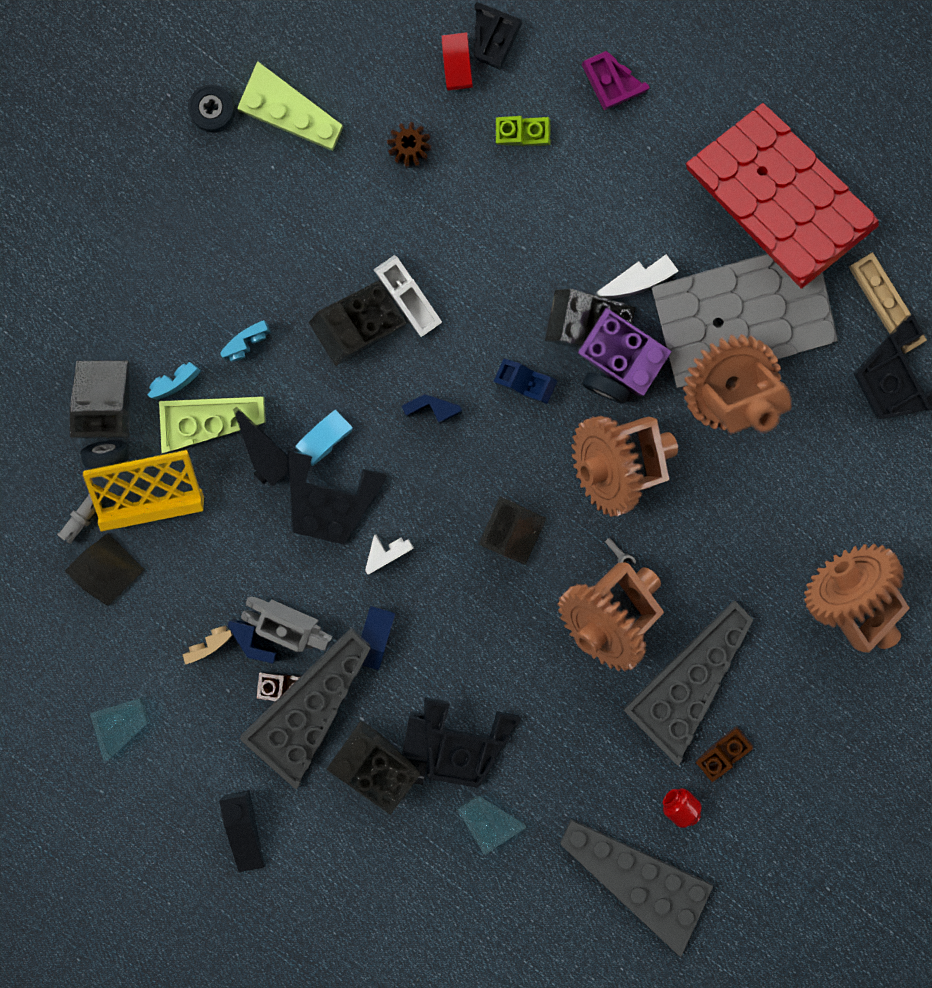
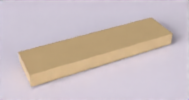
M872 252L849 266V269L890 334L910 312ZM922 335L901 347V350L905 354L927 340Z

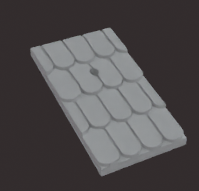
M767 253L652 287L667 349L672 351L669 358L677 388L688 385L684 378L693 376L688 371V368L697 367L694 358L703 359L701 350H705L708 353L711 352L710 343L719 347V339L723 338L728 343L730 335H733L737 340L740 334L744 335L747 339L753 336L757 341L761 340L773 351L777 359L838 341L823 272L801 289ZM716 318L723 319L724 323L719 324Z

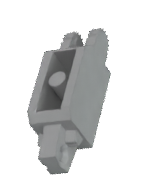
M249 596L247 598L246 605L261 612V615L247 610L243 611L241 618L243 621L256 626L255 631L258 635L296 652H303L305 648L313 649L314 647L325 651L329 647L332 636L320 630L321 627L317 625L319 620L274 600L266 602L256 597Z

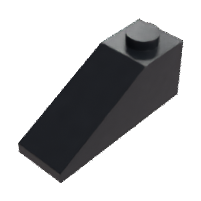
M236 406L233 411L250 460L256 470L253 474L263 484L268 481L274 486L289 471L287 454Z
M250 790L224 795L219 803L225 831L238 872L264 868L265 864Z

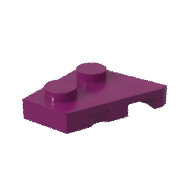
M607 51L584 60L581 64L604 111L641 95L650 88L647 83L644 82L642 84L631 75L632 71L626 66L619 64L616 58Z

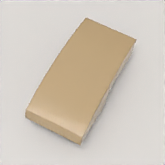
M226 626L212 629V635L205 637L208 647H205L204 643L196 644L189 647L190 652L183 654L185 665L218 650L234 635L230 630H227Z

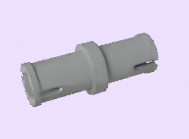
M88 494V497L77 511H72L70 514L72 517L57 534L64 541L67 540L66 542L72 544V541L84 526L87 527L90 524L89 520L96 512L90 494Z

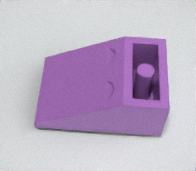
M606 308L578 351V354L635 395L644 396L672 351Z

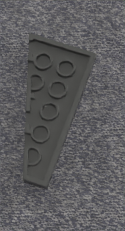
M734 600L623 708L631 719L677 766H679L687 746L690 745L700 721H702L725 672L730 667L734 654L740 647L753 622L749 614Z
M352 627L240 735V740L296 790L304 772L311 763L315 751L327 733L339 705L345 698L351 682L357 675L370 650V644Z
M570 819L560 844L681 957L713 885Z

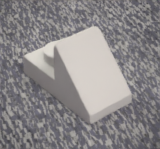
M375 534L365 569L366 573L370 574L412 550L414 547L410 540L403 541L402 538H399L388 545L390 550L386 552L378 536Z

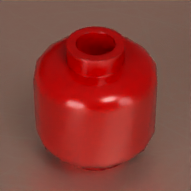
M684 788L672 789L665 795L663 799V813L676 826L680 828L693 826L700 820L702 805L688 790Z

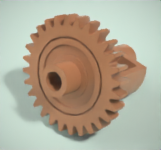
M740 334L737 340L733 335H730L728 343L723 338L719 339V347L710 343L711 352L708 353L705 350H701L703 359L694 358L697 367L688 368V371L693 376L684 378L688 386L683 387V390L687 394L684 400L688 403V409L703 425H710L713 429H717V427L721 430L727 429L731 434L752 425L758 431L766 432L776 426L779 414L790 410V394L787 388L779 381L781 380V375L778 372L781 368L777 363L778 359L773 354V351L761 340L757 341L753 336L747 339L742 334Z
M598 416L584 420V422L579 423V428L575 429L577 435L573 436L575 443L571 447L576 452L572 454V457L577 461L576 464H573V467L578 469L576 477L582 481L580 487L586 488L585 496H591V504H596L598 511L603 509V514H609L612 517L627 513L638 504V499L642 495L639 491L669 481L665 460L677 455L678 444L670 432L660 434L657 419L644 417L617 426L616 421H611L608 417ZM637 431L647 473L645 477L635 472V470L641 468L640 464L636 465L633 463V460L639 455L630 454V450L635 445L625 444L626 440L629 439L628 434Z
M864 544L860 550L854 546L851 553L844 550L842 557L834 555L833 562H824L826 568L817 569L819 575L811 576L813 582L806 585L809 590L804 592L807 597L804 599L807 604L806 607L814 618L824 625L829 624L832 627H835L837 623L850 644L861 652H870L876 645L881 649H888L896 645L901 638V633L895 624L910 608L897 589L902 587L901 581L904 577L902 574L903 568L895 553H892L889 548L886 550L883 545L878 548L876 544H873L868 548ZM864 613H868L870 617L864 622ZM855 617H858L861 622H864V624L860 628L854 621Z
M617 563L594 587L588 588L586 584L570 587L559 598L558 606L560 608L558 612L562 614L560 619L566 622L564 627L572 631L570 636L575 637L577 645L584 652L592 655V658L598 657L601 664L606 662L609 668L615 667L617 671L621 669L624 671L632 670L642 660L645 653L644 647L646 644L643 642V634L664 613L652 596L661 586L660 579L648 568L643 567L635 573L629 563ZM617 582L641 613V616L634 624V618L629 620L624 618L628 612L627 610L618 612L619 602L614 605L610 604V600L614 596L610 589Z

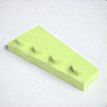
M257 61L238 105V111L333 151L342 132V124Z
M264 397L159 401L162 453L240 431L233 411L236 406L256 425L266 423Z

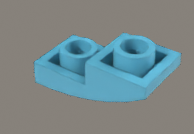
M263 320L240 332L220 352L222 358L225 360L230 359L231 362L245 358V353L250 352L247 344L248 341L251 340V343L263 341L266 339L265 335L271 333L268 323Z
M191 362L187 365L182 364L174 373L176 377L174 380L166 375L162 378L157 377L150 385L149 389L151 391L147 395L155 400L172 395L196 378L201 370Z
M334 410L307 433L295 446V449L299 453L311 455V465L313 466L329 454L334 445L350 434L353 427Z

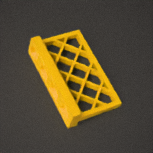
M188 450L83 471V477L98 516V526L101 532L203 511L204 495L202 489L199 488ZM184 460L185 468L181 473L169 467L173 461ZM148 466H154L160 469V472L154 478L144 473V469ZM128 471L135 476L128 483L117 477L119 473ZM165 472L177 478L172 486L160 481ZM101 476L109 481L102 488L94 484L92 478ZM139 477L151 483L147 491L134 486ZM182 480L190 484L193 490L182 492L176 488ZM112 483L126 488L121 496L108 491ZM155 486L168 491L162 497H156L150 493ZM129 491L142 496L140 501L137 502L128 501L125 497ZM106 496L116 501V504L112 507L102 508L100 501Z

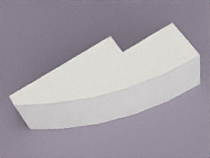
M392 256L374 269L420 337L442 323L397 256Z
M664 255L647 269H644L638 261L597 291L595 297L597 300L617 299L645 292L676 275L678 269L667 255Z

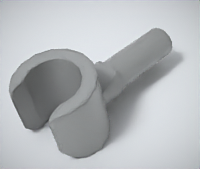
M610 538L605 541L618 557V563L623 562L626 558H630L636 564L635 558L620 550Z

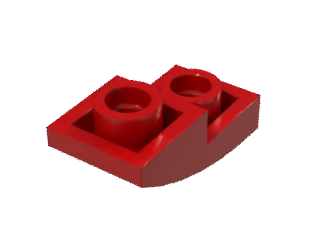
M467 32L443 35L442 48L447 91L473 88Z

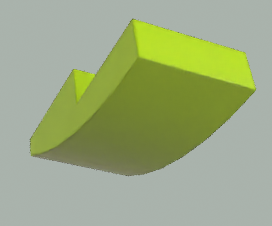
M496 117V144L513 146L550 145L551 120L549 117Z

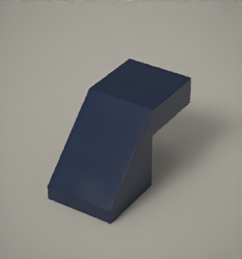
M505 358L493 381L507 389L544 404H548L557 384L556 379L534 372L520 363Z
M426 394L401 406L407 417L430 406L439 424L462 412L459 405Z
M370 606L361 636L370 644V650L362 664L363 666L376 670L380 669L395 613Z
M234 619L229 621L228 627L247 658L268 663L276 662L278 651L254 645L256 626Z

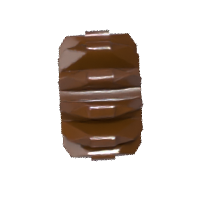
M410 122L409 129H405V126L401 123L399 124L400 133L392 130L391 135L395 139L387 140L388 146L392 147L388 151L389 155H397L395 157L396 164L401 163L404 159L406 168L410 166V161H413L417 167L420 165L418 157L422 160H427L428 158L424 151L431 150V145L426 143L430 140L429 134H423L424 127L422 126L414 130V123ZM405 142H414V148L409 146L405 149Z

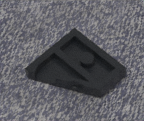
M476 2L475 35L477 61L501 70L519 32L522 21L519 18Z

